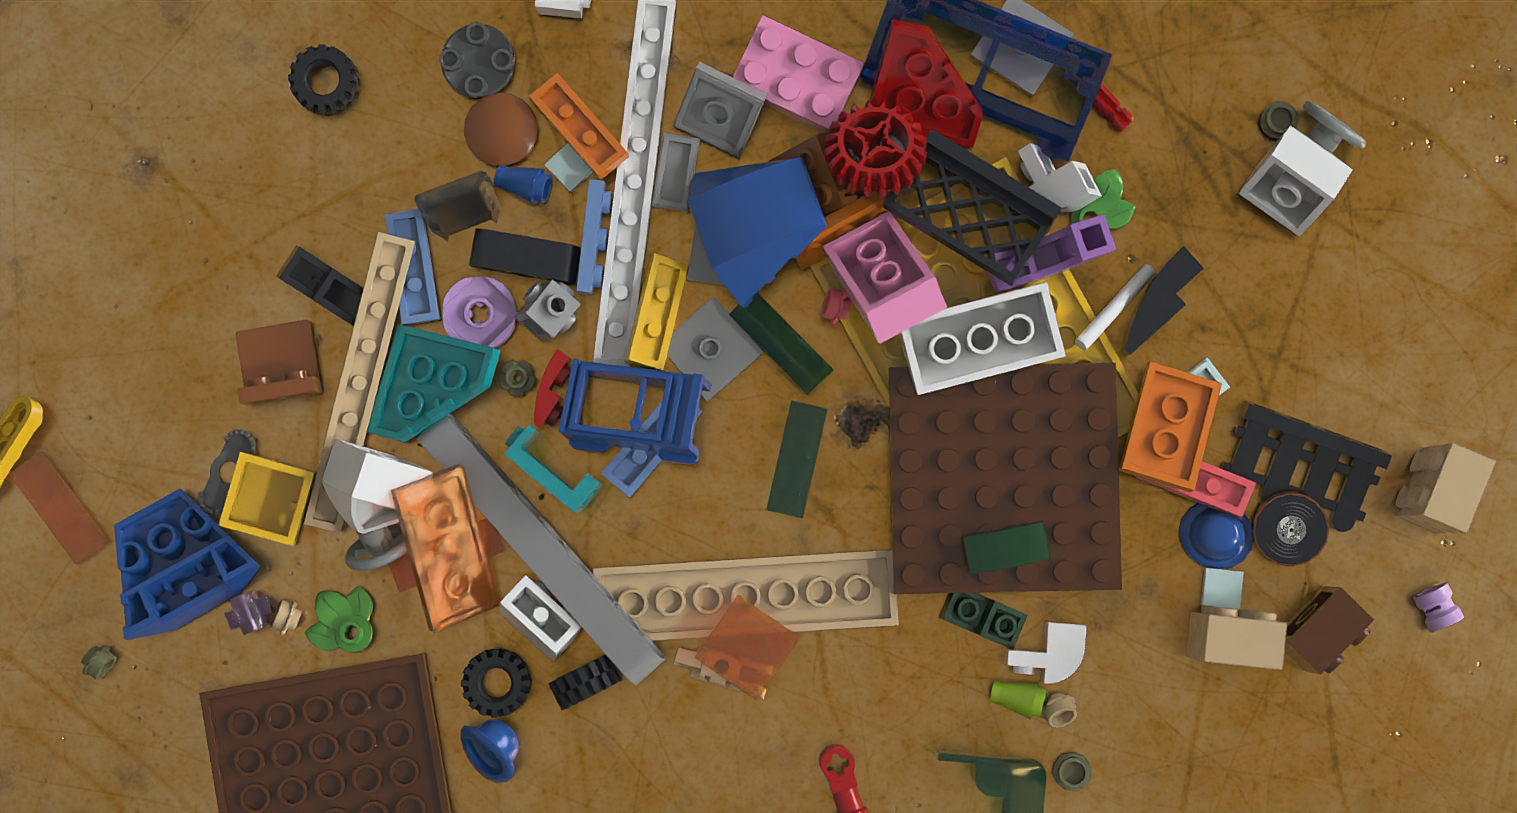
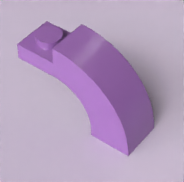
M1102 214L1071 224L1057 232L1044 236L1012 286L991 273H987L994 293L997 294L1057 275L1105 256L1117 249L1105 215ZM1021 248V249H1020V250H1021V254L1024 253V251L1026 250V248ZM1013 250L994 253L997 264L1011 272L1017 264Z

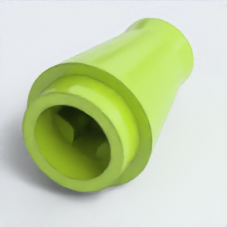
M995 680L990 702L997 703L1030 720L1032 716L1041 718L1048 689L1039 687V683L1002 682Z

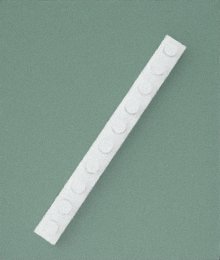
M638 0L620 141L622 147L628 152L629 158L617 167L593 363L631 367V364L624 362L640 298L676 0Z

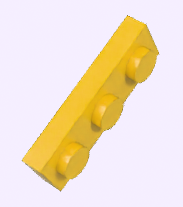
M656 253L649 257L624 362L645 369L664 370L689 264Z

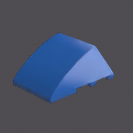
M798 157L694 174L688 202L711 268L741 307L746 308L753 301L752 297L766 283L770 284L776 278V273L791 258L795 259L827 227L804 160Z
M182 489L172 492L114 525L118 569L121 571L123 591L120 594L121 604L124 606L125 614L124 639L130 640L176 630L239 595L260 567Z

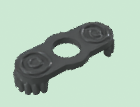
M235 429L224 436L226 443L222 452L211 464L210 478L205 489L198 493L199 506L203 508L204 512L216 515L223 512L231 483L223 482L219 477L218 471L225 462L231 461L237 464L240 452L255 454L256 442L249 432Z

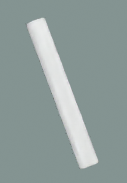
M1144 264L1076 338L1075 343L1080 349L1087 350L1156 274L1153 267Z

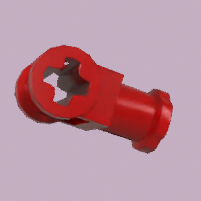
M831 744L825 747L819 756V766L827 777L837 813H869L867 807L862 805L854 774L855 760L845 746L840 744ZM838 754L841 759H847L846 762L841 764L842 770L837 772L832 766L827 767V764L832 762V755Z

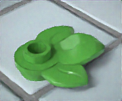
M1108 170L1093 179L1102 196L1083 208L1072 211L1070 217L1071 224L1083 221L1084 214L1088 212L1093 213L1095 216L1104 214L1109 229L1121 228L1132 218L1135 205L1120 199L1123 191L1121 176L1117 170Z
M360 586L354 588L347 598L334 591H320L315 599V613L319 621L305 631L307 639L314 646L324 651H333L338 648L350 653L363 651L370 644L373 635L372 627L369 623L373 610L371 597ZM352 627H356V637L352 640H349V630Z

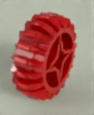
M869 99L863 109L853 104L850 114L843 111L840 112L838 122L832 121L829 126V134L825 137L826 150L824 151V159L829 163L828 170L831 176L837 175L839 186L849 184V191L852 195L859 189H862L866 199L871 195V192H878V195L883 199L886 196V190L890 189L894 194L898 195L901 185L910 188L913 183V177H919L922 172V165L926 161L925 149L927 142L925 136L922 135L920 123H913L914 117L911 112L901 115L899 104L893 109H887L885 100L880 103L879 107H873ZM891 135L902 143L905 151L899 149L898 144L890 140ZM846 147L853 150V154L860 158L859 164L848 155L845 150Z

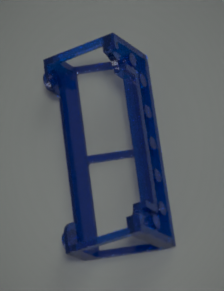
M887 0L860 78L869 81L874 86L884 50L882 46L890 29L892 19L901 21L904 18H914L922 21L925 13H928L993 40L976 83L974 85L966 83L981 106L983 115L1038 136L1037 144L1046 156L1069 161L1113 54L979 0ZM1000 43L1066 69L1063 78L1074 84L1078 94L1086 96L1075 125L1072 126L983 90V83Z

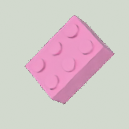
M762 15L733 78L767 94L763 106L820 133L829 132V126L832 121L838 122V115L841 111H844L863 72L864 63Z
M888 211L823 246L836 278L847 292V295L879 344L947 308L935 276L891 212Z

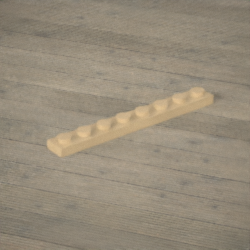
M377 232L304 519L305 525L341 533L344 519L334 507L321 481L336 438L360 446L364 444L415 244L413 240Z

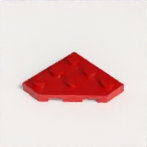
M892 19L870 97L873 107H879L883 100L887 104V109H893L899 104L901 115L911 112L914 117L913 123H920L922 135L925 138L933 129L958 145L973 148L983 117L982 108L929 27Z

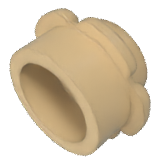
M281 599L274 613L270 627L279 630L281 636L286 633V630L294 632L299 622L302 611L296 609L297 602L294 600L288 602Z
M1063 693L1053 694L1045 700L1041 716L1047 718L1052 727L1058 728L1069 725L1077 717L1076 700L1073 696Z

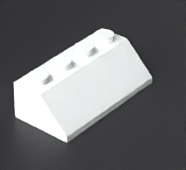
M1047 282L946 308L899 333L904 356L917 395L1066 356Z

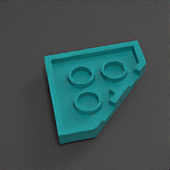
M398 324L367 432L396 441L407 442L491 386L501 351L493 347Z

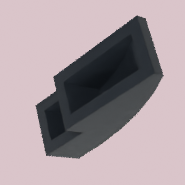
M296 245L276 276L354 326L363 287Z
M1184 246L1159 269L1139 299L1127 326L1120 351L1125 357L1131 355L1186 305L1176 293L1204 268Z

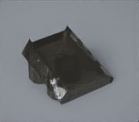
M486 171L476 172L415 196V203L431 231L447 242L449 235L492 220L497 224L502 207L491 178L488 177Z

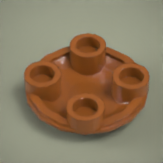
M495 93L482 97L470 108L465 118L464 136L468 148L478 160L490 165L508 166L521 161L532 153L533 146L537 140L538 124L533 110L523 99L509 93Z

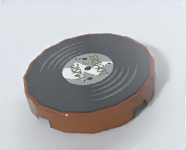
M1288 490L1273 494L1261 503L1253 520L1252 531L1257 547L1266 558L1278 565L1294 567L1310 562L1321 553L1328 541L1330 527L1325 511L1314 498L1303 493Z

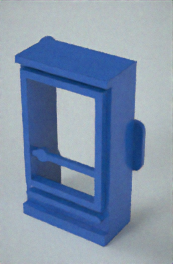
M573 359L559 432L569 440L570 446L576 450L604 453L609 449V446L658 452L659 458L663 461L695 464L699 459V449L692 443L701 392H710L712 384L703 374L693 373L692 375ZM589 377L640 384L634 418L630 420L631 431L580 425ZM647 385L665 386L656 434L638 432V428L642 425L640 417Z

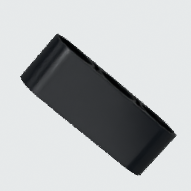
M476 228L468 266L545 281L553 279L555 282L561 281L564 284L575 285L581 247L562 242Z

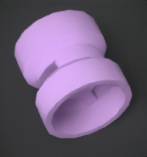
M1448 582L1433 586L1413 597L1418 609L1423 610L1426 615L1425 624L1429 632L1441 630L1464 618L1460 607L1455 605L1451 599L1453 593Z

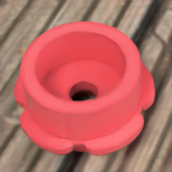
M829 288L824 297L821 316L831 319V324H836L839 318L845 320L850 311L852 301L847 297V292L844 288L840 290Z

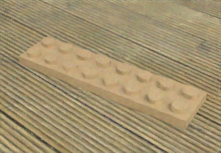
M893 550L593 568V575L651 641L899 625L897 594H894Z

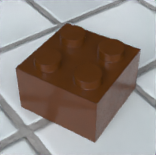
M1325 586L1287 625L1284 651L1306 672L1321 675L1325 671L1329 674L1341 664L1344 659L1341 654L1350 644L1357 646L1369 635L1371 630L1368 626L1374 619L1341 587Z

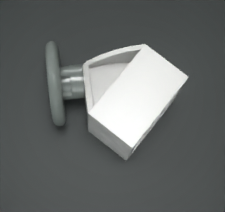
M1306 101L1303 104L1304 110L1318 121L1310 134L1307 136L1290 126L1257 164L1238 193L1299 237L1335 199L1352 172L1349 166L1332 154L1341 140L1344 139L1359 149H1363L1367 145L1366 140L1361 135L1312 101Z
M336 438L321 482L334 507L348 525L357 531L359 537L347 550L345 563L349 568L357 571L376 569L395 561L404 555L414 544L416 539L414 529L408 525L395 523L419 515L433 472L401 457ZM399 541H401L397 546H395L394 548L391 549V547H392L394 544H396V543H398ZM370 553L372 555V558L356 559L358 554Z

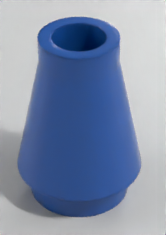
M500 165L495 173L494 186L502 188L533 205L537 202L545 203L551 191L552 175L545 173L543 168L506 167Z

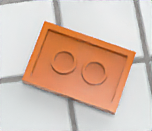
M1150 361L1146 365L1118 471L1190 493L1194 491L1222 383Z

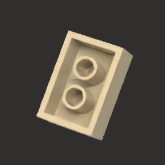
M1454 443L1424 447L1422 452L1418 451L1411 462L1410 472H1413V476L1409 485H1404L1398 494L1395 505L1399 507L1396 516L1437 534L1467 533L1496 461Z
M1203 605L1201 606V613L1190 612L1186 657L1207 662L1282 670L1287 623L1277 622L1276 614L1239 610L1237 617V609Z

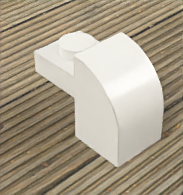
M1030 143L1018 151L1023 160L1020 166L1024 175L1030 182H1034L1029 188L1061 207L1060 212L1079 210L1102 196L1085 163L1070 161L1055 170L1043 146Z
M1045 622L1043 652L1005 649L1004 664L1013 666V673L1035 675L1036 668H1041L1040 682L1044 684L1060 682L1071 676L1082 662L1085 651L1086 625Z

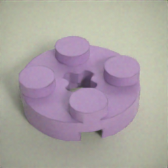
M469 277L457 282L446 294L442 312L443 325L447 334L452 338L497 348L506 342L513 333L517 321L514 316L518 311L513 295L502 283L488 277ZM475 304L480 308L484 305L489 307L486 313L489 319L485 323L480 320L476 323L471 321L474 314L470 309Z

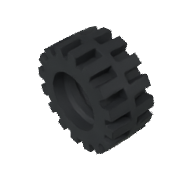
M318 44V47L310 46L306 48L307 51L303 54L300 52L296 56L298 58L296 62H292L290 66L291 74H288V81L291 85L292 94L302 106L316 114L323 115V113L331 115L335 114L337 110L343 111L347 108L346 105L349 102H353L355 99L354 94L358 92L359 88L357 84L359 77L354 64L344 52H341L336 47ZM321 65L332 66L339 75L338 86L333 92L326 95L316 94L309 86L311 72Z

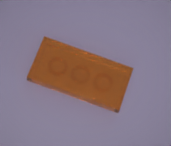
M457 464L391 490L429 630L436 633L498 607L500 600L464 466Z

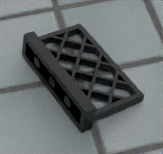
M932 129L926 137L925 162L937 169L940 179L921 182L920 177H913L914 183L911 184L910 188L901 185L898 195L891 191L884 201L882 208L1012 286L1043 237L1055 223L1061 207ZM963 184L969 188L972 198L953 201L949 185ZM942 187L946 203L927 206L923 190ZM916 191L920 207L907 209L895 201L902 193ZM996 204L1001 207L1004 218L985 221L981 205ZM974 206L978 222L959 225L955 209ZM949 211L953 227L939 229L932 224L930 214ZM1027 223L1037 229L1038 232L1034 238L1018 241L1013 224ZM1006 226L1011 242L992 245L988 229ZM981 230L985 247L972 249L964 244L962 233ZM1021 248H1026V250L1024 251V253L1021 254V250H1020V249H1021ZM1013 250L1017 264L1010 272L997 264L994 253Z

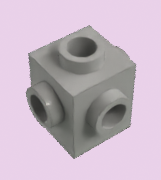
M552 279L541 284L536 282L524 294L522 299L526 303L514 318L542 342L554 338L558 332L564 333L574 323L576 316L573 313L580 306V303L573 298L574 292L571 288L561 281L555 282Z

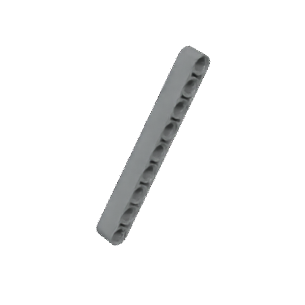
M448 414L417 435L424 448L627 679L633 684L638 685L665 660L658 647L454 416Z

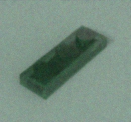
M758 292L752 297L753 301L746 308L738 304L729 315L807 394L812 392L834 370Z
M791 400L767 511L803 519L827 408Z

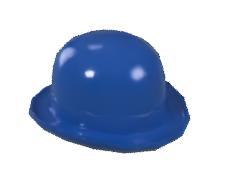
M1198 503L1191 507L1181 520L1179 535L1182 546L1188 555L1202 566L1213 569H1229L1243 562L1252 550L1254 540L1252 524L1245 513L1242 520L1230 514Z
M487 720L477 728L467 725L461 728L460 736L463 750L475 770L485 779L492 782H508L514 775V765L512 762L519 753V741L514 731L507 724L499 720Z

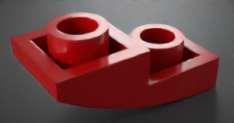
M557 349L545 369L535 401L534 425L544 430L547 424L553 427L560 418L563 407L560 404L563 398L554 393L552 389L555 385L561 388L571 372V367L568 365L572 359Z

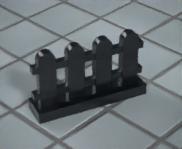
M1245 400L1240 415L1247 419L1245 427L1237 425L1234 434L1241 438L1231 463L1223 461L1221 469L1262 485L1260 497L1263 502L1273 494L1288 490L1303 493L1314 498L1321 507L1333 511L1330 518L1331 524L1340 532L1352 529L1356 519L1363 522L1366 512L1360 510L1369 485L1377 486L1380 480V476L1374 474L1376 467L1387 469L1392 455L1383 449ZM1270 428L1283 432L1280 440L1267 436ZM1305 441L1318 445L1315 453L1303 449ZM1264 445L1276 449L1266 476L1254 472ZM1341 453L1353 457L1351 465L1339 462ZM1299 458L1311 462L1302 488L1289 484ZM1334 471L1347 475L1337 501L1325 497Z

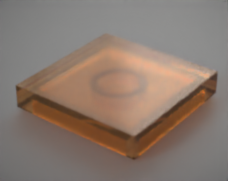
M737 595L694 658L757 701L800 637L746 599Z

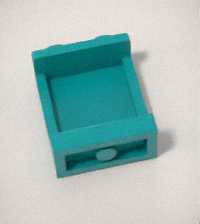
M528 425L525 429L520 426L516 428L505 442L509 448L504 454L574 513L580 514L603 484L587 473L575 489H573L528 451V447L540 432L531 425Z

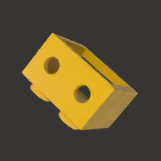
M240 452L219 526L294 546L316 472L246 452Z

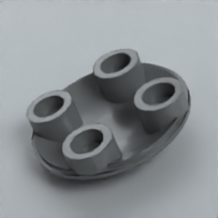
M475 22L458 29L449 37L440 53L439 61L446 81L455 91L467 97L482 98L497 93L508 83L514 70L515 56L511 43L501 31L492 26Z

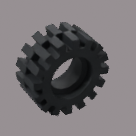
M502 648L489 649L473 657L467 667L464 668V676L461 680V687L464 690L462 694L464 699H467L470 703L469 706L473 710H477L479 714L491 716V718L507 716L519 709L527 700L528 693L531 690V674L528 672L525 661H522L516 653ZM500 668L508 673L511 679V686L506 695L496 698L489 696L484 691L482 679L489 669Z
M605 654L548 683L562 711L622 681V678L615 664Z

